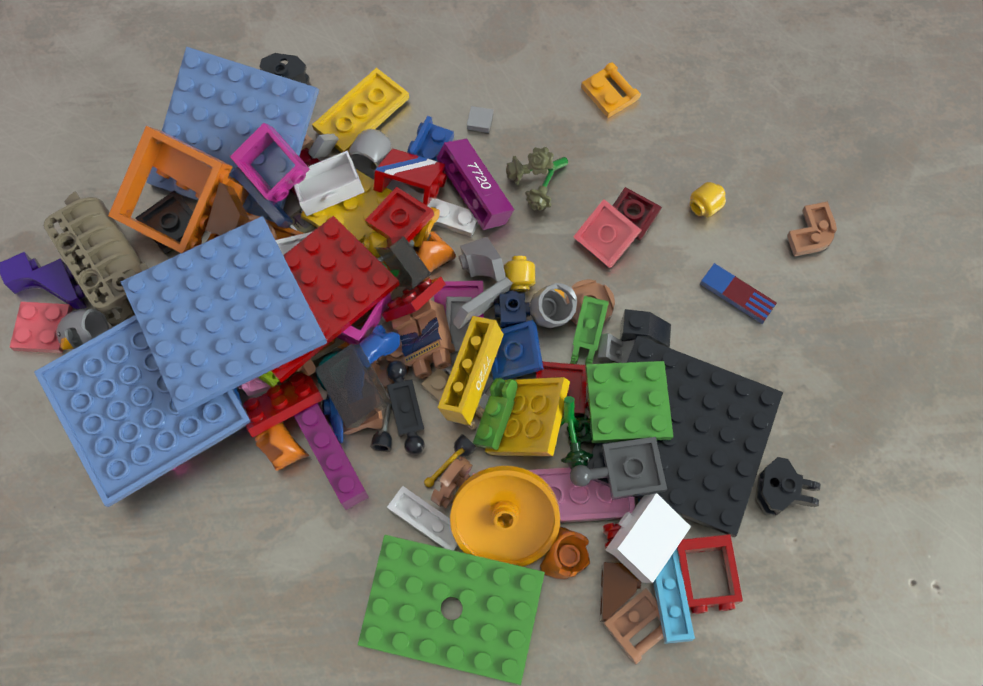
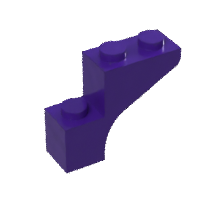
M22 252L0 262V275L3 283L14 294L26 289L40 288L51 293L64 303L70 304L75 310L87 308L83 300L86 298V295L79 284H76L75 277L61 258L41 267L36 258L31 259L25 252Z

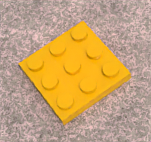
M356 169L365 191L364 193L309 216H306L303 211L301 218L318 228L334 216L363 244L364 240L369 239L370 233L376 232L367 226L365 219L392 190L386 187L382 193L374 191V180Z
M564 377L517 379L518 388L513 401L515 403L500 446L497 450L485 448V452L489 455L553 456L564 410V398L567 397L570 381Z

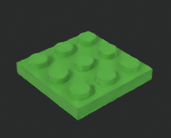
M664 361L586 364L585 371L592 443L622 442L656 437V440H671L673 438Z

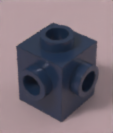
M516 291L505 292L499 295V303L494 304L495 318H500V329L526 322V317H530V302H525V293H518Z

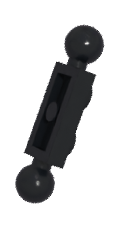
M392 361L388 364L386 373L394 381V384L387 385L398 436L407 434V439L404 443L406 452L410 455H419L425 448V442L422 437L417 435V432L424 430V425L412 379L404 381L407 369L403 362Z

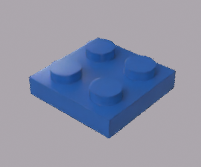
M530 320L501 329L504 335L492 365L493 380L495 378L507 380L544 370L536 322Z

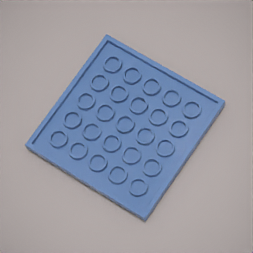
M186 47L162 132L233 166L231 172L238 166L230 156L263 123L275 128L299 156L320 89ZM274 141L251 163L271 188L295 166ZM152 166L146 183L172 192L175 190L178 194L199 200L195 196V191L192 189L187 191L175 184L177 180L172 177L169 179L162 177L156 173L157 168ZM249 194L243 204L245 211L256 216H263L266 220L274 222ZM286 198L277 202L282 209Z
M263 216L121 281L176 410L180 415L327 343Z
M135 315L34 371L106 507L112 506L251 423L233 389L180 415L176 410Z

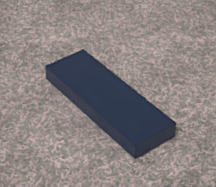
M236 167L231 172L279 227L288 228L293 224V220L278 203L267 200L239 167Z

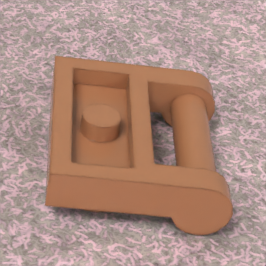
M647 588L603 623L635 665L642 660L641 656L663 638L662 627L659 625L635 647L629 641L654 618L657 617L660 620L657 600Z

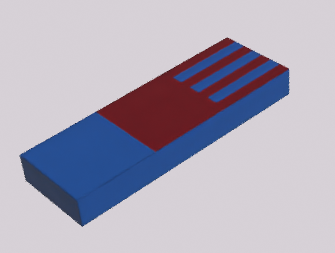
M715 263L700 282V285L761 324L764 323L777 304L771 298Z

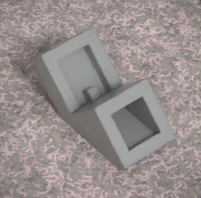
M609 333L601 334L598 359L606 363H627L635 340L623 342Z

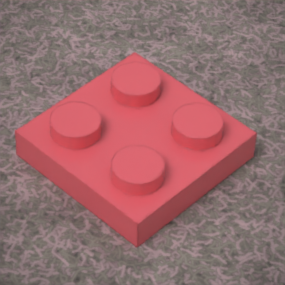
M603 199L573 237L611 268L642 230Z
M20 302L10 348L13 351L63 353L57 338L56 329L61 319L72 312L73 308L71 305Z

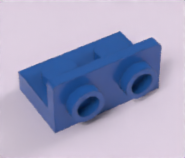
M427 116L424 123L421 122L419 124L415 141L410 142L407 153L438 162L436 158L444 142L453 140L454 131L434 125L432 117Z

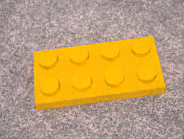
M376 67L312 124L313 130L319 135L335 134L339 140L334 147L341 153L347 150L349 152L351 145L362 131L376 129L409 99V93Z

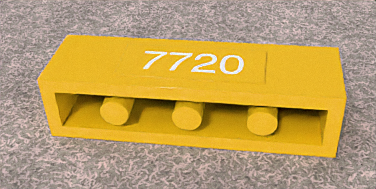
M476 316L471 318L437 407L448 421L471 425L504 335L496 320Z

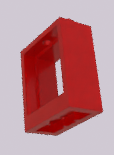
M731 534L682 539L677 546L691 613H707L709 607H718L719 611L736 609L735 605L741 603L743 598ZM723 550L731 595L693 599L686 554Z

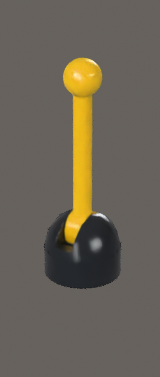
M461 434L454 443L455 453L431 477H427L424 480V485L431 488L434 485V481L458 456H469L477 449L476 446L465 435Z

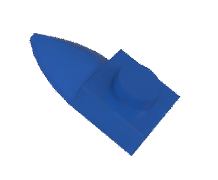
M329 390L326 399L322 401L323 414L328 415V423H331L338 441L343 443L339 390Z

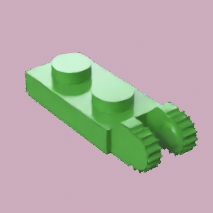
M584 296L573 340L574 349L570 364L578 362L580 347L590 349L585 365L592 364L595 351L598 349L609 301Z
M495 378L490 387L491 396H489L473 440V444L477 447L493 450L499 448L515 403L513 401L518 388L516 380L507 379L505 381L502 378Z

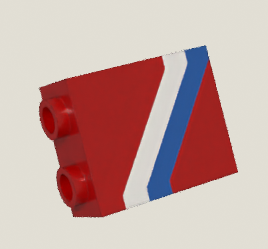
M392 148L375 169L373 190L382 193L393 179L425 189L423 204L428 206L432 199H436L439 188H443L446 183L445 164Z

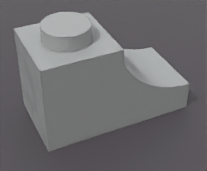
M488 237L460 246L462 255L459 256L461 267L463 270L467 269L471 277L484 275L492 277L497 282L506 279L501 256Z

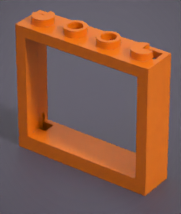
M146 126L108 216L180 253L186 252L202 244L201 238L207 227L219 183L226 185L229 182L228 176L233 166L158 129ZM162 143L170 145L213 167L181 242L131 217Z

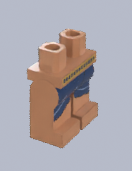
M429 300L416 312L391 321L393 329L398 330L400 335L404 364L413 368L416 377L425 379L431 376L430 364L433 362L435 368L444 369L452 365L450 353L455 351V347L451 343V334L442 304Z

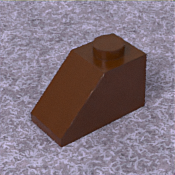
M219 183L205 231L222 235L248 223L249 217L235 189Z
M604 562L601 566L600 622H606L634 596L637 589H641V581L622 563Z

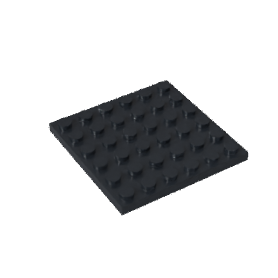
M637 336L627 363L664 361L673 438L671 440H657L667 486L665 492L657 494L679 516L726 535L731 534V537L735 538L746 510L783 392ZM616 442L595 443L592 451L594 456L589 459L588 466L586 467L589 469L605 467L601 447L603 444ZM608 478L593 480L609 487ZM644 495L634 497L641 500Z

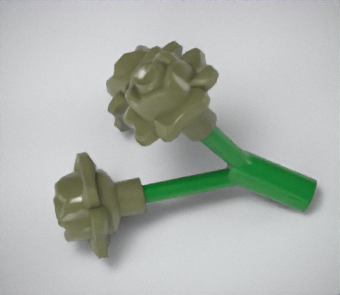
M535 147L533 153L528 154V164L522 165L517 157L513 156L512 162L507 163L506 166L507 178L514 180L516 185H519L523 174H530V171L534 175L540 173L547 174L542 186H539L538 190L531 189L525 192L527 196L526 201L533 210L541 211L546 209V207H551V198L546 195L548 183L555 170L568 165L566 157L552 161L554 154L549 152L547 147L541 149Z

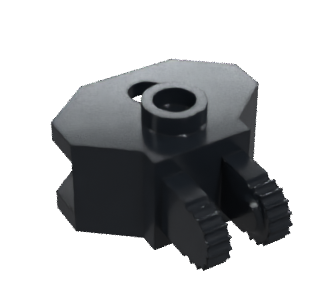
M273 53L261 59L260 70L308 85L310 78L306 73V64L298 56ZM286 60V61H288V63H287V64H284V63H281V61Z
M777 457L759 473L756 500L763 512L771 516H777L786 507H793L796 504L817 507L819 506V500L814 497L801 495L802 489L819 491L821 484L816 481L803 479V475L797 474L789 459Z

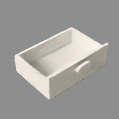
M348 150L309 166L310 170L306 173L305 179L299 184L294 185L299 204L306 216L365 192Z
M657 493L644 495L632 513H625L619 521V525L622 527L605 550L613 554L642 583H653L691 526Z

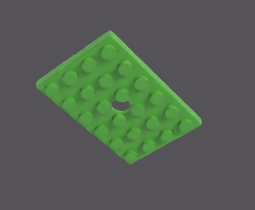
M384 535L358 646L521 685L545 572ZM449 597L457 598L463 607L461 615L454 620L445 618L441 612L442 602Z

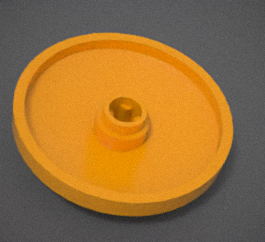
M495 466L475 473L460 486L452 502L450 525L453 537L464 553L523 567L540 559L555 542L560 528V510L553 490L541 477L520 467Z

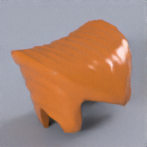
M433 231L429 232L432 236H430L428 241H423L419 251L414 253L409 247L405 251L406 258L415 271L419 282L427 278L431 272L441 265L456 258L454 250Z
M283 422L255 436L256 446L268 457L276 471L309 456L295 441L293 436L290 435Z
M560 527L555 542L540 564V570L545 572L544 575L556 579L576 576V574L583 571L590 564V557L586 547L589 544L587 537L565 527Z

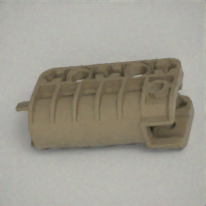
M75 191L64 201L67 206L49 215L45 219L43 226L89 302L97 311L105 315L107 322L111 326L115 327L135 315L121 281L149 268L145 262L142 263L116 221L108 216L109 210L103 201L94 197L80 199ZM54 223H59L63 233H58L54 228ZM74 240V245L71 247L69 242ZM79 258L82 259L84 265H77ZM91 276H97L96 284L92 282ZM101 294L106 297L105 302L100 301L99 297ZM114 307L120 313V318L117 320L114 318L115 316L111 310Z

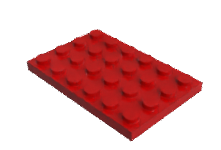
M334 216L283 255L327 343L271 370L281 383L400 285L399 280Z

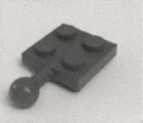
M656 437L603 444L601 448L605 467L589 469L584 465H577L570 472L571 482L578 487H584L594 479L608 478L612 500L660 493L667 490Z

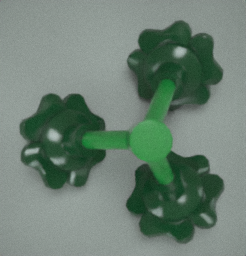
M567 396L564 398V416L561 419L560 427L564 423H568L566 429L569 432L568 438L571 443H569L570 452L565 458L561 459V462L568 463L569 468L572 470L577 465L588 466V459L594 455L581 449L580 446L583 442L592 441L590 418L588 419L586 415L575 418V399Z

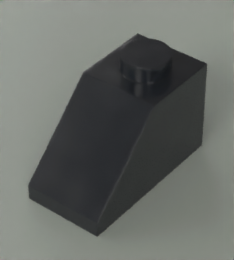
M625 309L621 320L620 340L625 342L635 340L637 336L670 348L671 324L651 312Z

